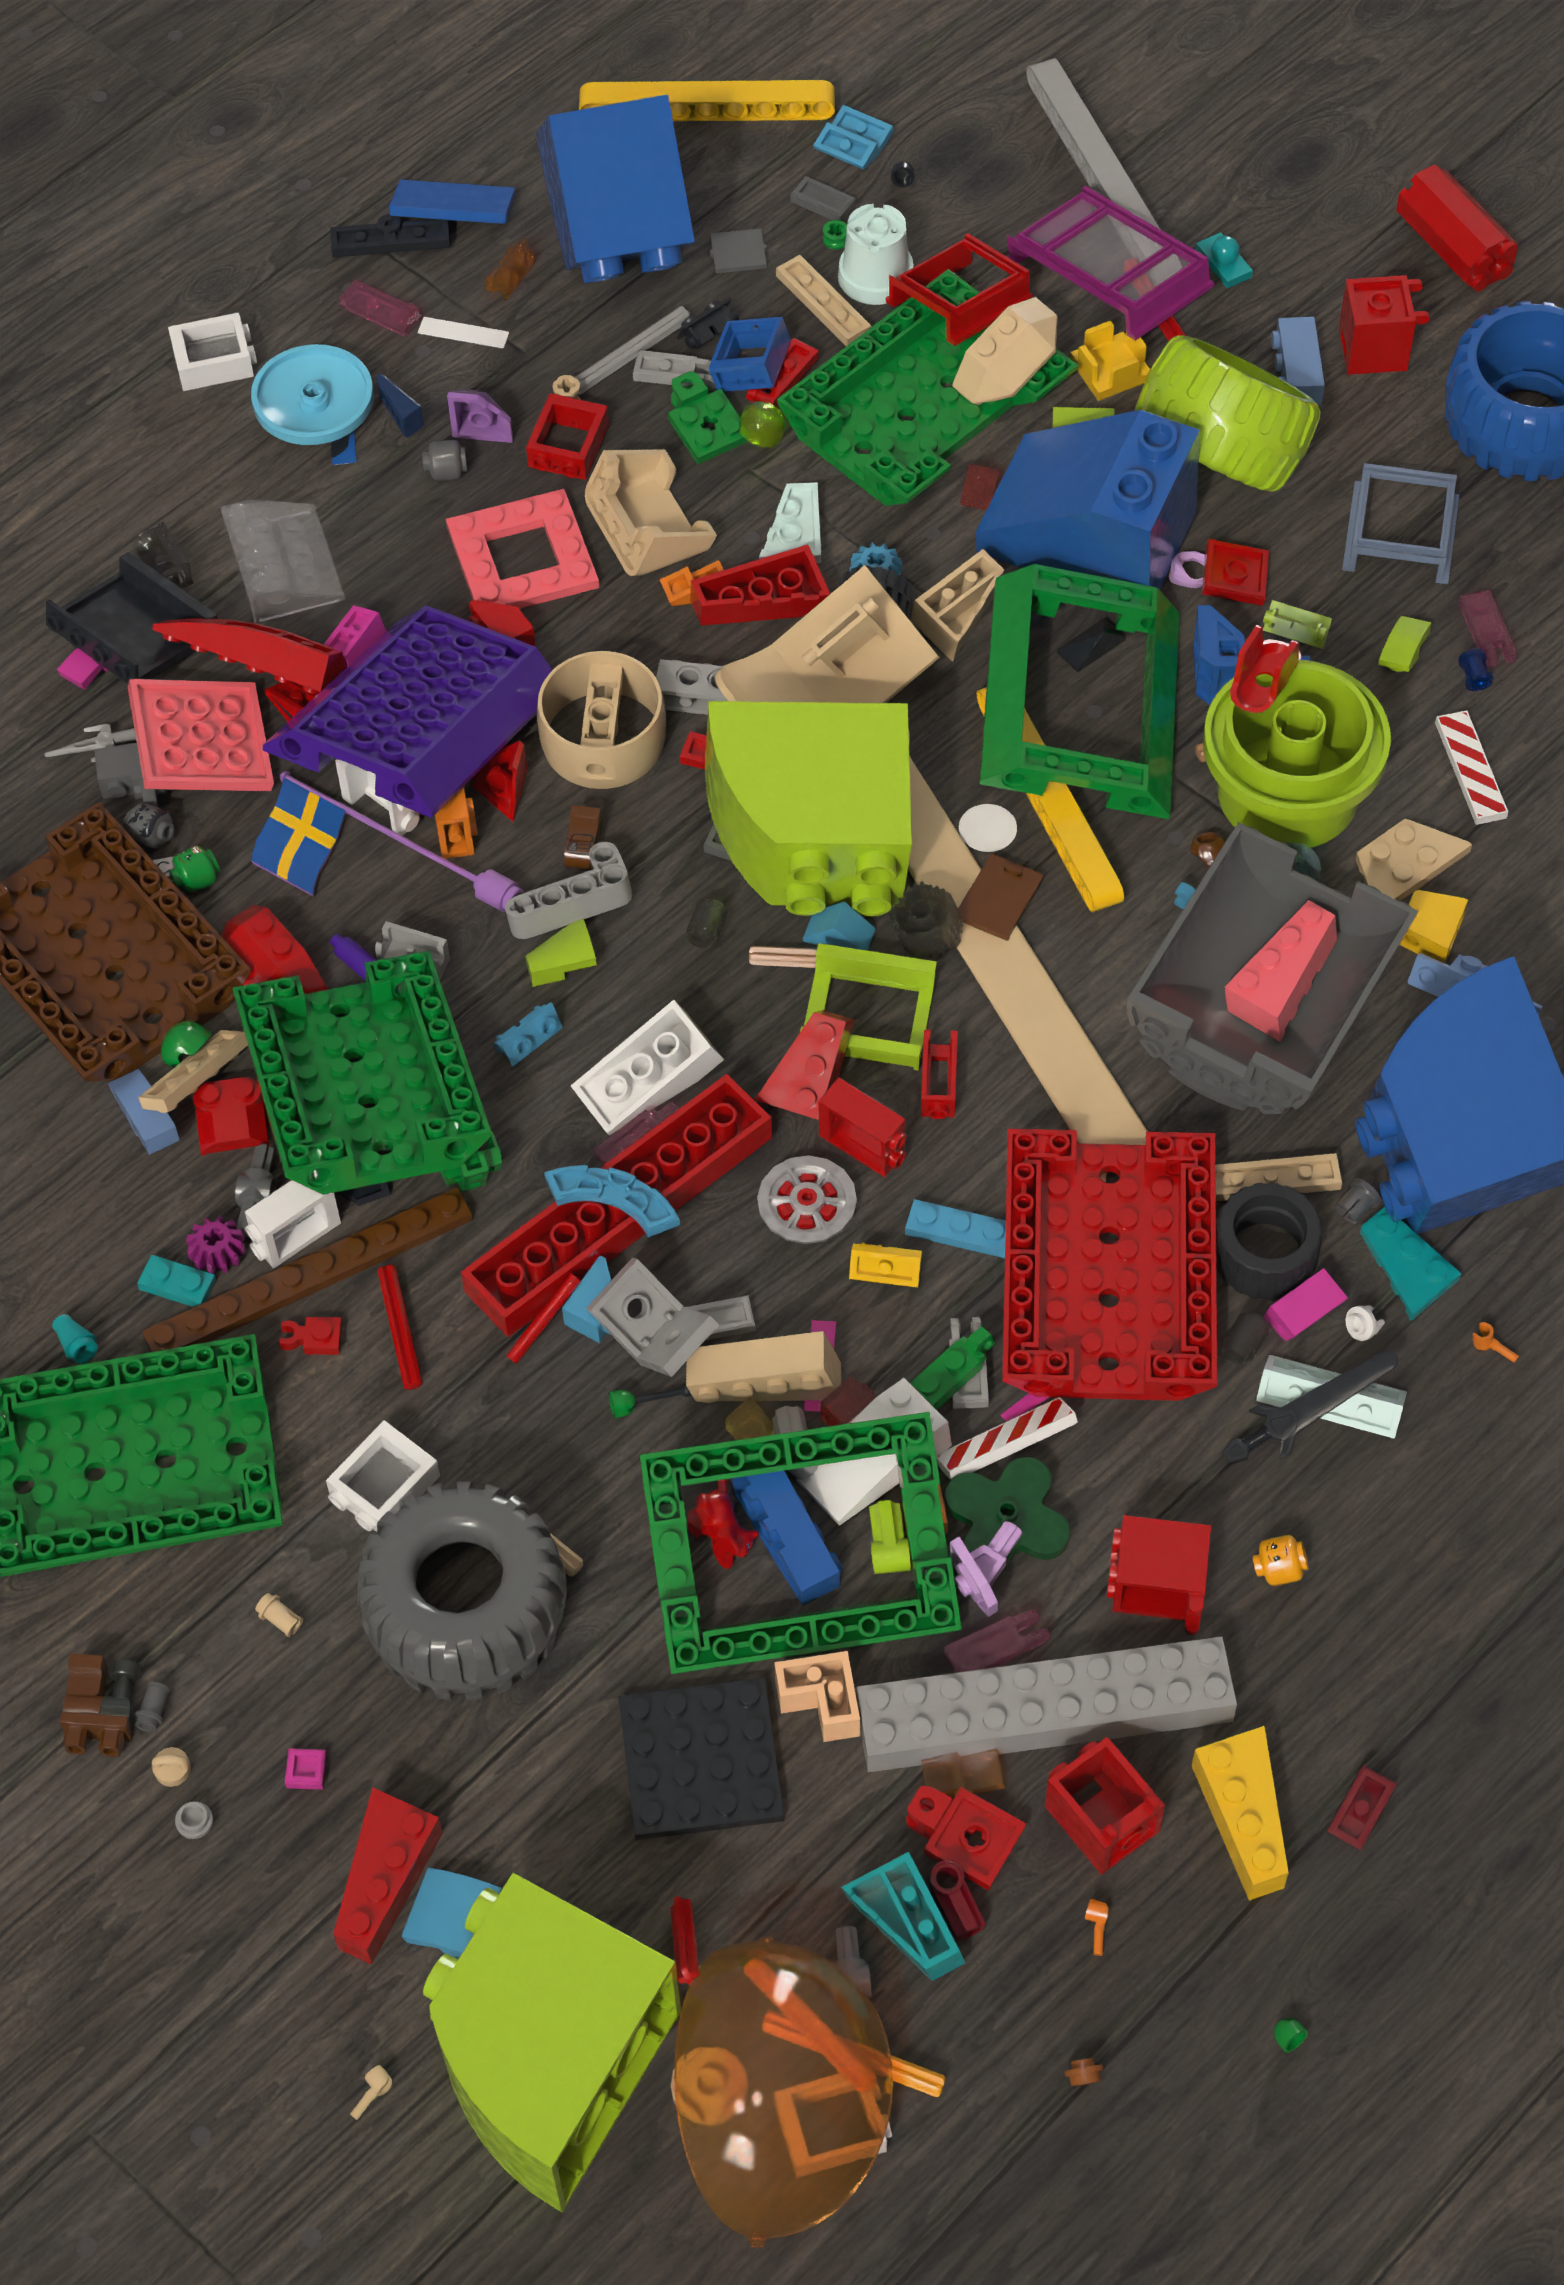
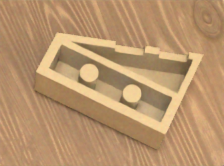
M982 549L914 601L911 621L953 662L993 600L995 579L1003 575L1004 569Z

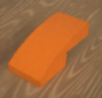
M719 560L692 573L687 566L660 579V582L671 606L691 604V580L720 572L724 569Z

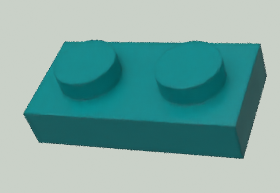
M151 1255L137 1285L139 1290L196 1307L207 1302L216 1283V1278L214 1274Z

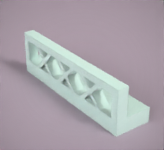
M1269 1355L1264 1367L1256 1401L1281 1408L1341 1374ZM1372 1383L1321 1417V1419L1395 1439L1407 1392Z

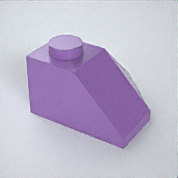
M453 390L448 392L447 400L453 438L513 442L511 417L486 392L474 390Z

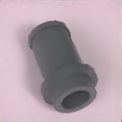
M149 1682L147 1684L140 1711L135 1712L134 1715L137 1728L146 1732H156L157 1728L162 1726L163 1719L161 1715L167 1695L170 1692L169 1687L158 1682Z

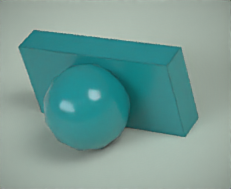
M1220 232L1196 243L1195 250L1208 257L1209 268L1226 288L1252 278L1253 270L1240 256V248L1234 238L1224 236Z

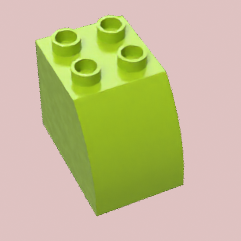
M708 701L705 781L708 804L720 841L731 861L747 883L770 905H786V909L790 913L802 916L818 914L826 906H832L841 902L852 906V909L863 916H879L889 912L892 906L902 907L912 846L908 703Z
M512 1873L500 1894L490 1888H485L479 1894L465 1922V1929L473 1933V1937L459 1959L448 1953L440 1957L426 1980L423 1995L432 2000L429 2005L430 2019L435 2027L451 2084L461 2108L475 2133L504 2170L529 2192L558 2211L563 2212L681 2013L676 1964L674 1960Z

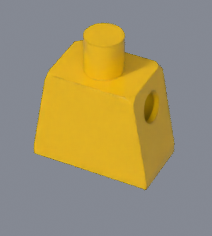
M1422 890L1414 891L1409 905L1419 912L1400 945L1417 954L1421 953L1445 964L1464 919L1468 899Z

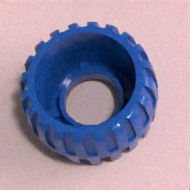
M1522 301L1510 308L1508 305L1499 306L1492 311L1491 316L1483 314L1476 319L1472 327L1468 328L1459 340L1446 376L1445 418L1448 421L1449 433L1453 440L1458 441V447L1466 457L1475 456L1476 464L1485 470H1489L1490 467L1499 470V476L1511 479L1512 474L1524 476V481H1537L1538 476H1546L1548 480L1561 478L1564 474V309L1556 307L1555 303L1531 304V301ZM1517 390L1536 391L1551 397L1560 406H1528L1512 401L1503 395Z

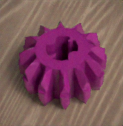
M219 1215L215 1222H211L205 1216L203 1226L193 1224V1234L187 1235L186 1239L188 1245L187 1254L189 1259L194 1261L198 1270L207 1268L208 1273L214 1274L216 1269L221 1268L227 1274L229 1264L239 1266L240 1260L238 1256L245 1255L246 1251L244 1245L245 1237L243 1231L236 1229L237 1225L233 1219L225 1223L224 1218Z

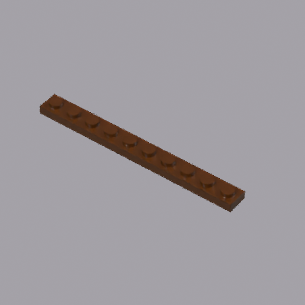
M456 1187L141 1331L151 1352L207 1343L473 1220L472 1213Z

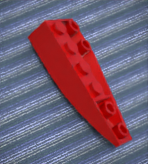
M195 618L166 620L153 624L152 630L162 633L163 638L168 641H184L191 644L190 648L195 651L204 653L211 651L219 654L218 658L222 661L230 663L238 661L246 664V669L252 672H268L275 675L274 679L279 682L288 684L295 682L303 685L302 689L313 694H319L346 669L342 651L288 631L261 624L228 619Z

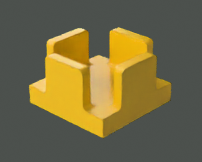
M1111 321L1087 329L1084 335V345L1070 352V359L1078 364V373L1098 401L1145 383L1147 374L1150 371L1145 362L1146 344L1141 337L1135 341L1127 336V330L1126 334L1121 332L1114 335V325Z

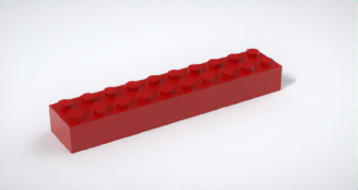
M725 1074L603 1165L601 1169L609 1170L611 1167L636 1176L637 1180L652 1189L658 1190L674 1210L677 1211L772 1139L771 1117L728 1074ZM577 1201L557 1206L556 1202H554L461 1271L464 1292L509 1338L539 1314L570 1273L582 1281L599 1255L606 1258L608 1263L646 1233L634 1218L614 1206L594 1201Z

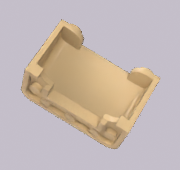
M665 449L603 450L586 485V504L624 570L630 576H643L708 551L717 536L708 521H696L691 527L670 492L669 488L676 476V467Z

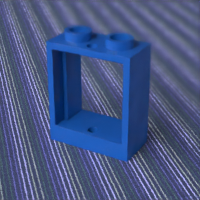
M783 317L726 322L708 368L717 390L736 391L774 387L791 342ZM767 347L762 357L738 358L741 349Z

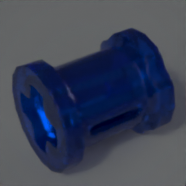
M1482 649L1468 650L1458 658L1459 667L1464 669L1466 675L1465 686L1469 691L1484 690L1493 683V675L1487 670L1485 664L1487 656Z

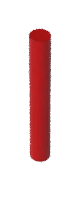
M572 1273L567 1276L506 1354V1357L515 1364L520 1361L581 1283V1280Z

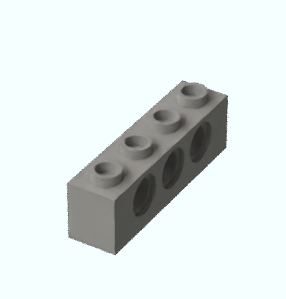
M660 659L656 679L664 697L665 710L708 715V701H728L715 681L716 673L723 666Z

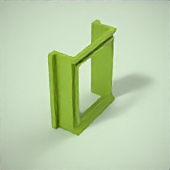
M818 943L815 975L804 1026L814 1012L825 1010L831 978L918 991L919 996L910 1044L850 1034L844 1056L914 1067V1070H919L924 1030H926L937 962Z

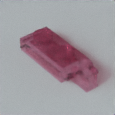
M671 1101L658 1112L654 1109L648 1112L645 1109L597 1146L594 1150L595 1157L605 1165L679 1108Z

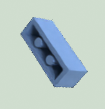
M1278 318L1277 331H1272L1271 334L1272 349H1277L1278 353L1275 354L1274 360L1275 372H1280L1281 377L1278 378L1304 392L1318 406H1322L1325 384L1315 318Z

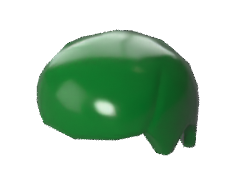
M183 1021L173 1025L162 1040L161 1057L163 1062L169 1067L177 1066L181 1063L180 1060L184 1054L191 1056L197 1053L209 1039L211 1032L193 1021Z

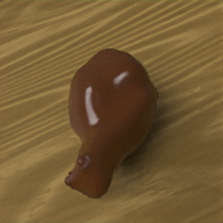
M1214 832L1201 833L1193 838L1190 851L1202 860L1209 869L1224 846L1225 840Z

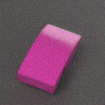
M77 648L60 665L57 671L60 676L85 690L101 669L105 672H108V669L97 664L90 656Z

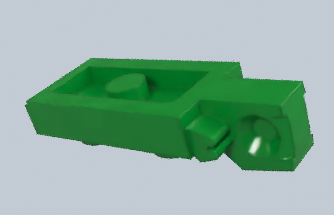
M981 1326L968 1339L963 1336L910 1384L938 1410L983 1369L981 1364L987 1358L985 1353L995 1345L992 1335Z

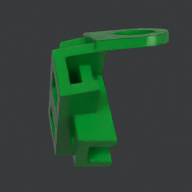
M491 1131V1137L487 1140L485 1150L480 1152L477 1150L459 1168L439 1171L447 1186L458 1183L461 1193L486 1185L488 1173L501 1169V1153L493 1132Z

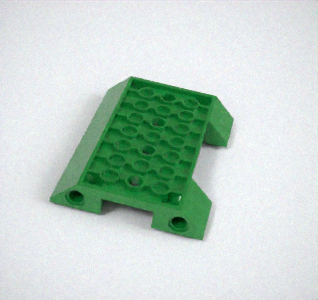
M949 269L925 286L955 306L980 293ZM911 297L777 399V403L800 441L884 506H891L910 502L951 469V465L945 461L947 457L1011 407L1037 402L1078 370V364L1056 349L1052 357L1014 397L982 402L980 405L972 404L955 388H944L942 385L946 383L953 384L965 352L987 328L954 346L946 340V318ZM903 416H910L914 419L912 421H901L899 418ZM860 449H867L871 451V453L858 454L857 451Z

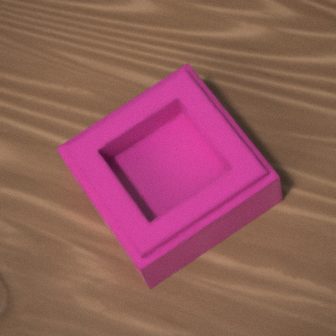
M289 1748L285 1775L286 1788L323 1790L327 1760L326 1750Z

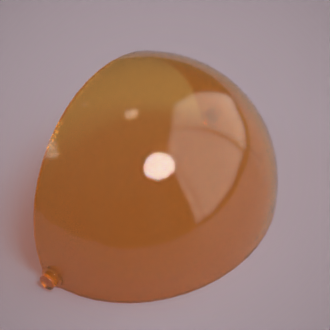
M761 1937L758 1941L723 1946L706 1958L699 1967L700 1975L691 1981L686 1993L678 2023L675 2047L674 2080L677 2114L681 2137L691 2171L703 2197L716 2216L733 2231L750 2239L749 2246L755 2248L765 2247V2240L769 2238L788 2236L817 2225L832 2215L853 2195L867 2176L882 2145L889 2121L893 2090L892 2062L886 2033L874 2005L861 1986L847 1972L820 1954L796 1945L774 1942V1939L770 1937Z

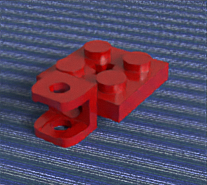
M919 1787L908 1806V1815L906 1816L908 1827L929 1840L923 1854L937 1862L945 1860L954 1861L963 1869L965 1878L988 1891L991 1889L1026 1828V1823L962 1787H960L953 1801L951 1797L933 1787ZM976 1831L981 1832V1840L984 1844L982 1846H970L968 1839L964 1837L965 1834L973 1835Z

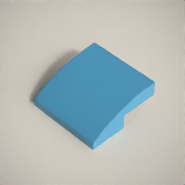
M843 105L832 124L826 123L813 147L816 150L864 170L886 146L894 133V128L888 123Z
M427 1868L401 1937L407 1943L438 1948L444 1954L448 1953L451 1956L460 1957L474 1935L465 1929L466 1918L473 1903L485 1888H490L499 1894L502 1888L468 1876Z

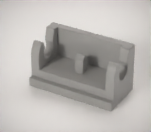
M386 921L382 928L383 942H376L375 946L377 960L430 951L440 980L450 961L447 939Z

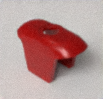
M1256 625L1239 651L1234 680L1230 689L1233 703L1242 710L1252 713H1262L1270 708L1285 688L1302 657L1299 651V642L1292 640L1288 644L1272 639L1263 640V627ZM1261 674L1272 676V685L1270 687L1259 686L1255 681L1257 676Z

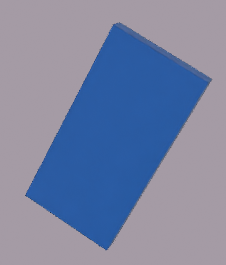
M400 180L390 202L389 213L391 216L505 224L515 199V188Z

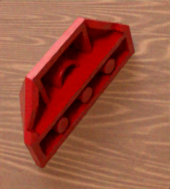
M252 905L225 923L221 937L246 963L251 971L242 986L299 975L304 994L328 990L306 950L267 907Z

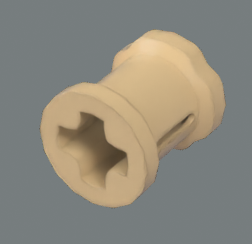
M563 375L553 382L554 394L581 400L577 394L580 391L578 379L571 375Z

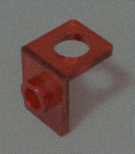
M969 463L960 501L961 505L987 510L994 496L998 475H1002L1003 470Z

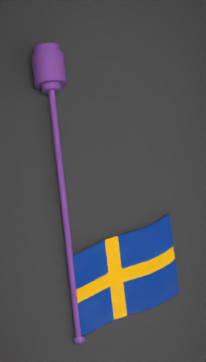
M284 771L280 775V780L283 784L276 805L256 840L251 860L254 865L314 897L319 874L338 841L347 813L474 882L475 897L501 912H505V905L509 899L524 893V890L519 888L517 882L492 869L487 870L485 873L482 872L478 876L468 872L290 776L289 771Z

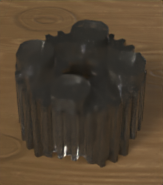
M923 881L920 882V885L914 883L913 887L908 885L907 890L903 893L904 897L898 898L899 903H895V908L889 913L892 927L905 950L909 951L914 958L925 959L927 956L932 958L933 955L938 957L941 952L945 954L946 949H956L961 943L960 934L963 932L961 929L963 927V918L951 894L946 892L944 888L940 889L937 885L933 888L931 884H924Z

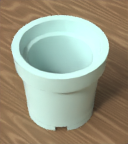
M867 204L857 208L849 216L845 250L839 261L838 282L842 290L856 301L872 305L887 304L885 297L889 296V275L896 278L914 267L912 256L908 251L906 222L902 213L892 206L883 204V208H874V204Z

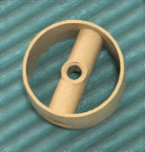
M610 651L583 653L567 659L554 668L544 680L539 692L537 722L541 747L551 767L566 780L587 788H616L632 783L644 776L660 758L667 727L664 697L656 677L640 661L630 656ZM621 695H624L643 704L654 717L639 735L627 742L615 745L616 735L619 731ZM587 696L581 744L578 745L558 735L550 727V724L556 714L567 704Z

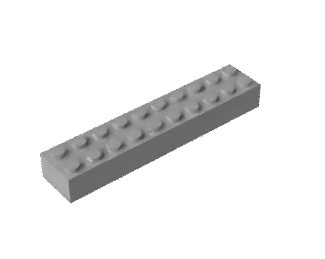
M1223 1637L856 1687V1699L867 1772L1099 1741L1106 1737L1114 1739L1229 1723L1234 1721L1237 1707Z

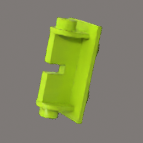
M1272 600L1270 608L1266 611L1263 619L1265 623L1263 631L1323 649L1332 618Z

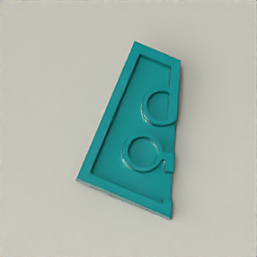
M1385 1207L1361 1226L1360 1235L1379 1267H1382L1391 1281V1288L1396 1296L1399 1295L1406 1307L1405 1312L1411 1321L1460 1280L1461 1273L1403 1221L1393 1222Z

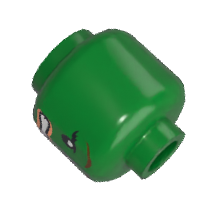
M197 845L176 854L172 859L173 869L168 871L173 884L177 888L182 886L186 892L192 894L214 884L217 880L216 874L220 872V869L211 850H204L201 846Z

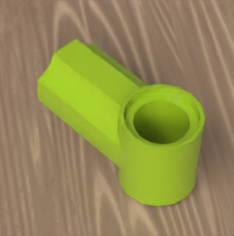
M891 1500L878 1501L876 1504L869 1506L873 1537L871 1554L874 1574L911 1571L908 1539L904 1538L900 1503H895Z

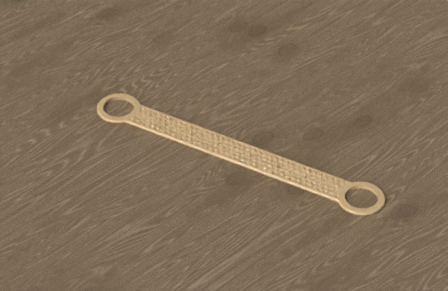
M909 756L912 846L908 871L1070 1130H1077V1142L1080 1144L1145 1145L1147 1129L1018 926L1016 925L1010 935V939L1006 941L953 919V914L956 913L980 873L981 868ZM1107 1172L1101 1175V1179L1106 1182Z

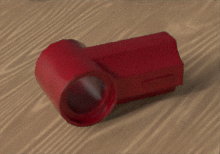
M945 1860L940 1861L933 1867L929 1882V1892L933 1899L937 1901L955 1940H966L984 1930L986 1924L964 1880L963 1869L954 1861ZM941 1876H950L956 1881V1886L945 1889L940 1887L936 1880Z

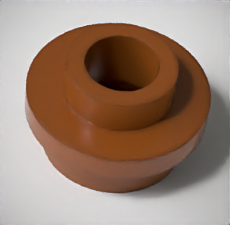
M1094 2058L1072 2061V2069L1064 2071L1065 2077L1070 2078L1071 2086H1078L1102 2081L1100 2071H1104L1103 2065L1094 2064Z

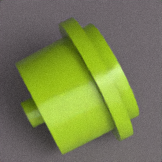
M1300 660L1285 688L1271 707L1262 713L1244 711L1233 703L1230 696V689L1234 680L1232 678L1216 694L1209 707L1203 737L1205 759L1211 774L1218 783V799L1226 818L1234 827L1238 822L1247 827H1253L1260 831L1261 834L1276 841L1284 842L1294 850L1312 848L1334 839L1350 824L1355 816L1358 804L1372 793L1379 784L1386 769L1391 745V733L1383 707L1373 693L1356 678L1340 669L1319 662ZM1261 674L1257 676L1255 681L1259 686L1270 687L1273 677L1268 674Z

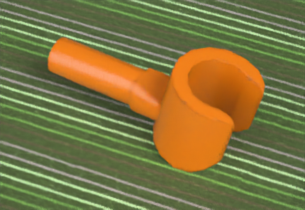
M1481 1322L1479 1324V1331L1486 1337L1473 1333L1474 1346L1479 1350L1491 1348L1515 1363L1519 1355L1494 1338L1493 1327L1489 1323Z
M1090 1899L1085 1919L1096 1922L1093 1955L1103 1956V1936L1109 1908L1104 1902Z

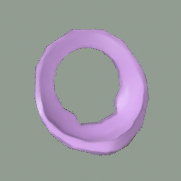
M1197 551L1178 553L1171 562L1170 582L1190 588L1202 587L1203 577L1199 579L1190 578L1182 565L1188 561H1196L1204 566L1205 554Z

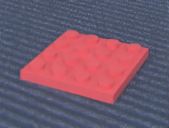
M129 680L128 693L144 789L272 791L274 780L269 754L263 751V744L266 742L255 682Z

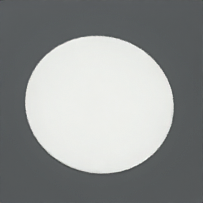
M981 804L970 808L963 814L959 822V833L963 841L971 848L983 852H994L1007 847L1014 840L1017 833V824L1013 815L1005 808L994 804Z

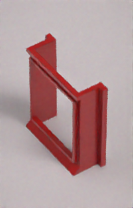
M967 233L965 234V239L895 278L889 275V296L885 297L887 304L895 307L913 297L945 317L946 340L956 346L989 327L1008 306L1031 299L1033 295L1029 293L1028 269ZM972 251L1011 274L958 306L951 304L925 287L947 269L955 273L971 264Z

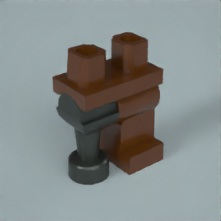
M70 1653L68 1664L70 1673L63 1703V1712L60 1718V1724L64 1731L65 1749L69 1754L82 1755L86 1753L88 1739L100 1740L98 1748L100 1754L109 1757H120L125 1742H132V1727L135 1719L130 1704L131 1684L139 1680L141 1666L131 1660L120 1659L113 1661L110 1677L116 1683L112 1696H104L109 1673L104 1657L102 1655Z

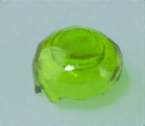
M751 402L744 408L740 417V421H742L740 433L749 442L760 447L772 448L781 441L786 428V420L781 410L770 402Z

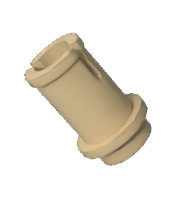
M270 1593L265 1594L256 1605L255 1610L259 1613L258 1617L261 1620L267 1619L284 1632L287 1637L294 1635L303 1623V1618L281 1603L280 1596L276 1594L273 1596Z

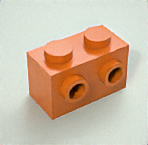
M462 787L435 814L441 855L444 859L474 855L472 836H478L472 797L465 798L464 787Z

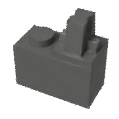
M137 743L94 749L97 779L103 799L120 798L125 795L134 794L135 799L143 798V803L159 807L158 796L166 795L167 789H144Z

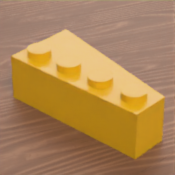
M1262 1726L1195 1749L1192 1761L1193 1771L1248 1899L1252 1900L1284 1889L1288 1876V1867L1265 1727Z

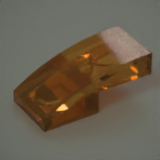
M996 1748L961 1757L958 1752L921 1760L925 1785L933 1787L949 1797L956 1796L960 1787L973 1794L1006 1788L1000 1754Z

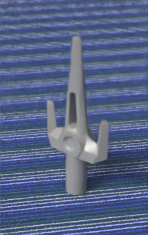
M106 723L86 727L84 732L100 731V733L96 737L45 752V757L92 751L94 749L136 741L135 729L112 733L110 725ZM95 757L91 758V762H96Z

